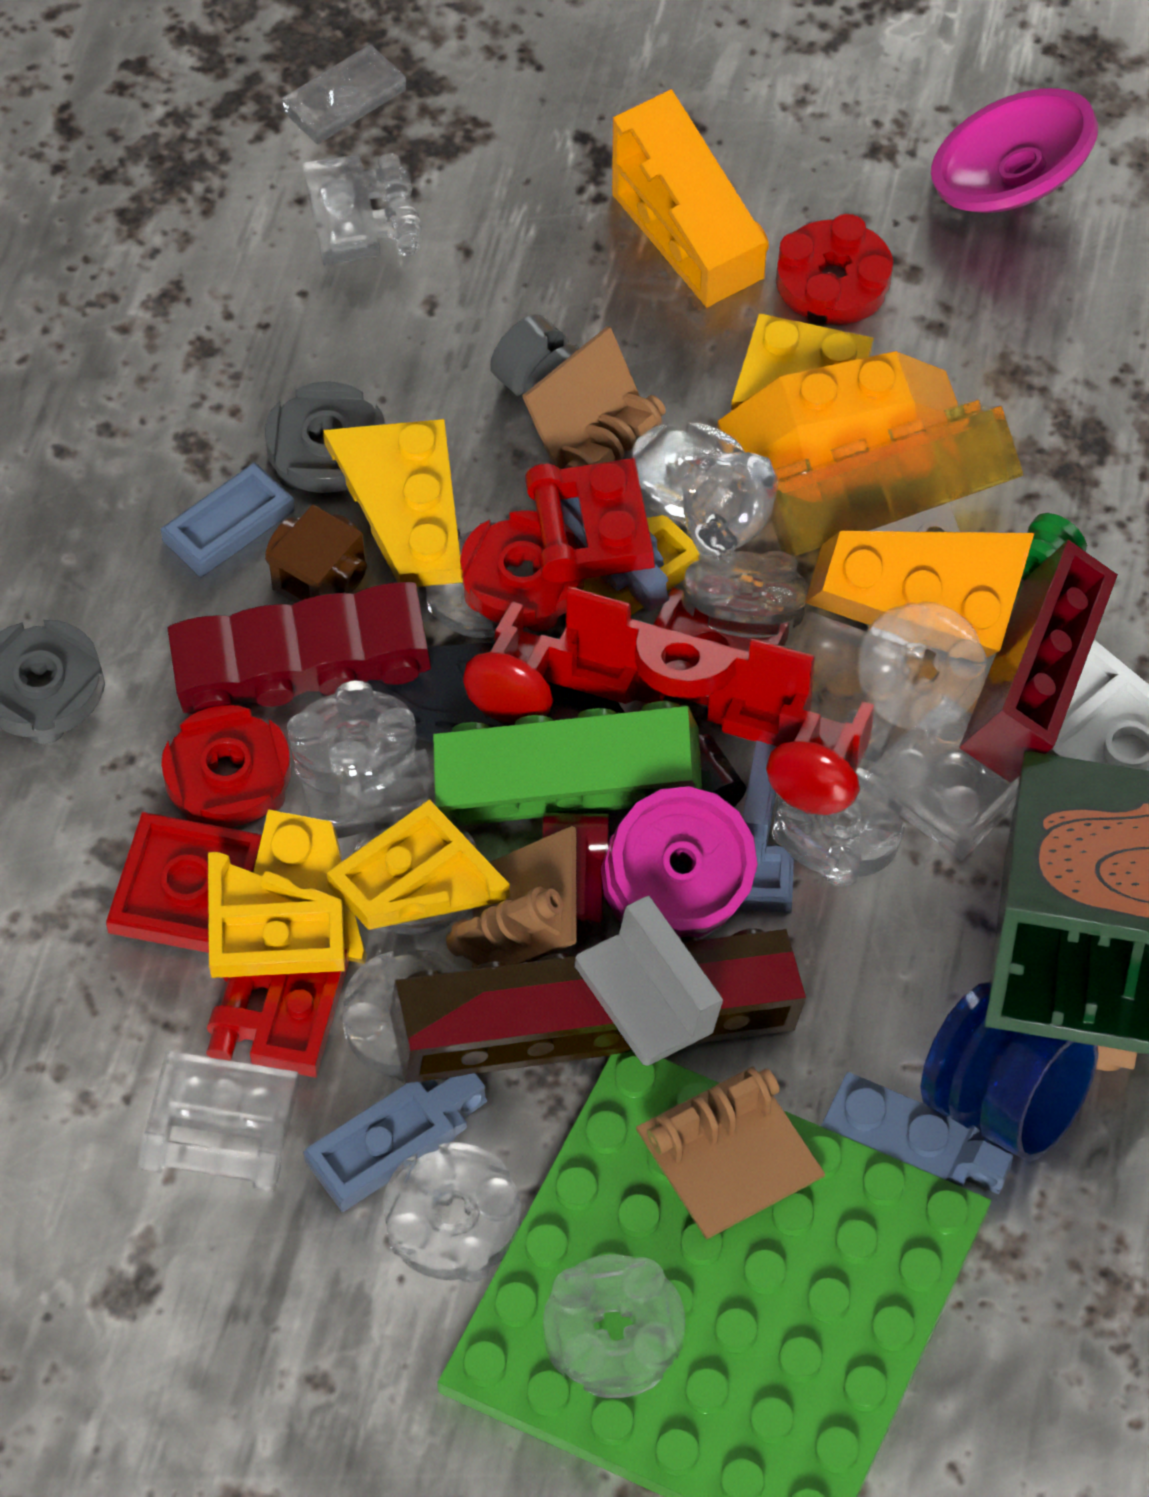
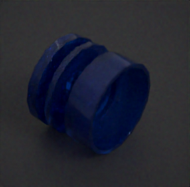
M990 982L980 983L959 1000L947 1015L933 1039L923 1067L920 1085L922 1101L937 1113L945 1117L951 1116V1119L967 1129L981 1126L982 1136L1026 1162L1040 1159L1059 1142L1072 1125L1084 1104L1095 1076L1099 1056L1098 1046L985 1027Z

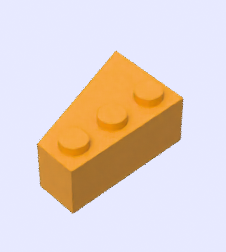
M670 89L614 116L612 195L707 308L765 278L766 252L769 250L766 233L761 225L752 218L674 91Z
M839 531L821 546L805 603L943 651L981 662L1001 650L1034 533Z

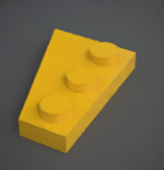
M438 419L323 430L324 444L332 460L337 461L344 474L346 486L354 501H358L371 526V533L396 581L416 583V587L462 583L460 548L445 420Z

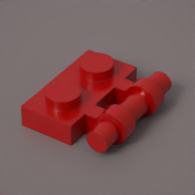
M344 949L345 971L223 977L227 985L221 1005L212 1008L207 1025V1030L211 1034L206 1051L207 1056L215 1061L230 1062L236 1043L247 1039L253 1041L250 1051L253 1066L317 1078L349 965L348 949ZM259 987L268 988L262 1012L248 1010L247 1006L252 990H256Z

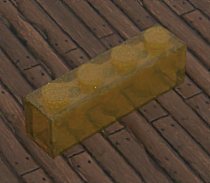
M979 398L944 409L946 421L925 428L923 418L915 419L887 429L890 440L868 447L866 438H861L830 449L834 460L811 467L809 458H804L773 469L776 480L770 481L769 491L763 494L782 554L797 556L820 548L823 543L839 531H868L1024 476L1002 405L982 408ZM768 483L760 486L761 491L767 489Z

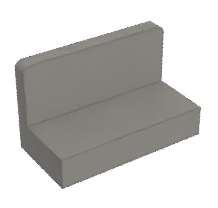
M649 895L626 906L618 935L576 956L575 968L643 1065H651L713 1033L723 999Z

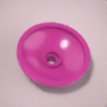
M1035 89L1000 99L969 116L945 138L932 162L931 178L939 196L947 204L961 210L976 213H996L1031 204L1061 187L1082 167L1097 139L1098 121L1087 99L1076 92L1065 89Z

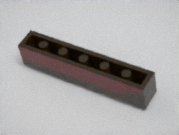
M749 928L727 937L704 940L693 936L680 938L723 999L713 1033L693 1044L795 1031L806 995L787 929L764 932L758 928ZM555 953L547 955L538 961L506 965L503 962H487L476 966L472 970L449 973L424 970L413 973L407 978L395 979L390 1017L405 1084L473 1073L479 1074L611 1056L633 1050L575 968L576 956L572 957L566 953Z

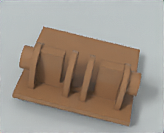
M606 326L522 395L551 463L559 469L620 460L624 457V450L631 451L636 447L637 436L642 437L649 430H656L661 426V417L666 413L664 404L656 396L640 397L614 333L609 326Z
M570 826L489 862L510 884V897L500 903L473 908V919H462L455 922L451 931L446 935V945L449 951L454 956L459 957L462 955L472 961V969L487 962H503L506 965L533 962L576 944V828Z
M752 1066L636 1127V1131L706 1240L825 1177L824 1171L773 1096L780 1092V1088L775 1076L768 1068L757 1072L755 1067Z

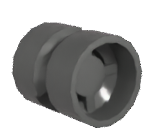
M532 315L512 326L501 338L494 349L490 361V370L496 378L518 396L522 393L525 394L580 348L577 345H570L567 337L544 316Z

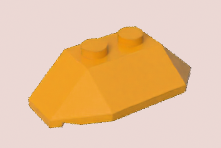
M893 351L780 376L719 419L717 427L734 477L749 482V476L754 472H758L770 479V489L812 503L927 477L953 437L962 428L964 418L946 370ZM766 480V482H765V484H764V486H766V487H768V481H767V480Z

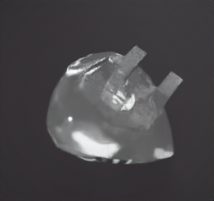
M751 452L704 456L691 462L684 459L670 479L676 486L682 487L683 511L687 531L699 554L709 556L725 555L755 538L764 529L772 515L778 487V480L770 458Z

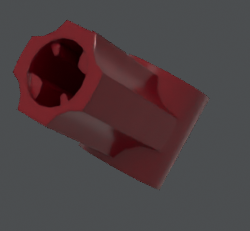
M544 812L543 838L570 826L576 828V941H585L587 937L601 934L604 893L602 890L601 866L608 843V813Z

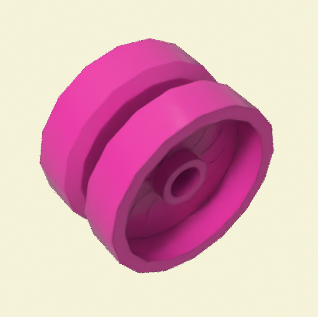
M690 786L661 789L637 802L608 841L601 866L604 897L617 920L622 923L626 906L649 895L679 938L693 936L701 940L719 930L751 892L758 865L754 836L740 812L717 794ZM677 859L686 864L688 870L685 874L677 873L671 867Z

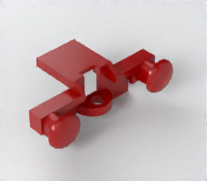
M570 586L567 591L566 628L560 639L524 632L523 605L511 602L495 630V644L491 652L475 655L466 664L463 683L469 699L484 715L505 725H515V721L521 717L532 715L546 716L550 712L553 698L547 682L623 704L635 700L645 703L663 701L666 695L679 697L708 706L707 721L721 724L723 733L777 746L769 755L766 771L770 785L787 804L808 814L831 815L840 813L850 807L855 802L860 791L858 776L855 771H857L871 740L874 705L862 701L853 723L845 722V724L823 718L821 714L810 712L815 655L784 647L789 636L790 620L672 587L668 595L670 597L669 601L664 603L654 624L651 625L631 619L630 603Z

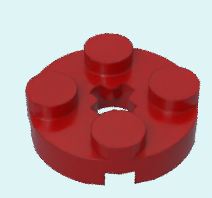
M841 214L834 220H820L806 224L783 237L780 242L776 284L784 302L794 312L806 318L808 317V311L816 315L826 316L827 324L844 325L855 323L873 315L885 302V294L891 286L893 257L884 240L874 231L867 229L861 217L854 214ZM827 266H839L845 269V276L837 278L833 272L823 274L822 271Z
M521 510L509 512V520L499 521L491 526L489 519L480 524L468 536L460 557L461 579L466 604L472 610L479 612L496 623H500L511 602L522 604L523 627H527L532 631H546L554 627L558 622L559 616L567 612L568 588L571 586L583 590L585 579L554 583L543 578L539 556L544 549L537 511ZM565 524L568 545L574 549H580L575 542V534ZM524 560L533 562L534 574L519 577L513 575V572L507 568L509 565L520 567Z
M238 705L214 706L190 715L180 724L181 732L173 738L170 746L169 741L167 742L162 753L161 766L164 783L173 804L185 813V817L189 821L220 827L245 825L267 815L268 809L278 811L284 804L285 791L291 779L289 747L279 726L270 719H268V725L262 719L253 717L251 709ZM230 756L234 764H243L242 768L236 770V773L223 776L211 771L218 768V759Z

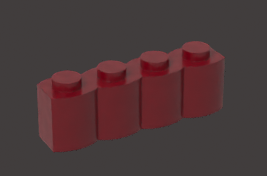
M412 582L377 585L355 594L336 593L304 599L292 605L274 604L258 606L239 611L230 616L212 615L196 617L167 627L176 693L183 713L194 714L214 706L240 705L245 702L258 703L265 707H276L289 703L293 700L294 696L307 691L321 692L328 696H338L351 692L356 688V685L368 680H382L386 684L400 685L413 681L418 677L419 673L431 669L416 583Z

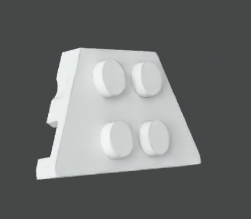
M1094 639L1055 746L1046 754L1149 771V684Z

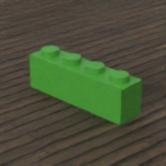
M652 702L644 705L641 711L619 714L604 708L588 709L580 712L578 718L555 721L547 716L532 715L517 719L515 725L492 728L484 723L469 722L454 726L452 732L433 734L435 804L455 827L541 818L544 812L589 813L633 808L637 802L661 789L690 786L702 790L699 727L689 707H680L674 702Z

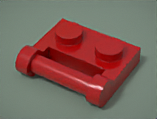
M635 458L559 469L552 464H539L528 470L525 475L527 493L535 501L544 549L540 553L539 562L544 579L559 583L655 568L654 552ZM578 497L587 548L574 549L568 545L560 500Z

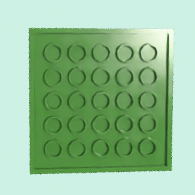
M633 1051L611 1055L437 1382L438 1393L664 1497H859L988 1215L992 1200L784 1111L824 1171L825 1177L706 1240L636 1131V1127L716 1086L719 1082L665 1059L646 1066L640 1062Z

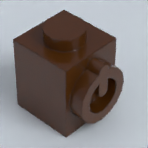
M313 504L302 517H289L278 526L268 542L265 554L266 562L270 566L272 589L295 603L320 595L351 593L361 583L367 568L364 555L363 533L348 518L339 514L331 515Z

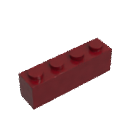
M1070 540L1061 545L1026 577L1008 622L1001 650L995 655L959 746L961 750L1009 783H1012L1020 776L1024 750L1046 754L1055 746L1118 576L1117 573Z

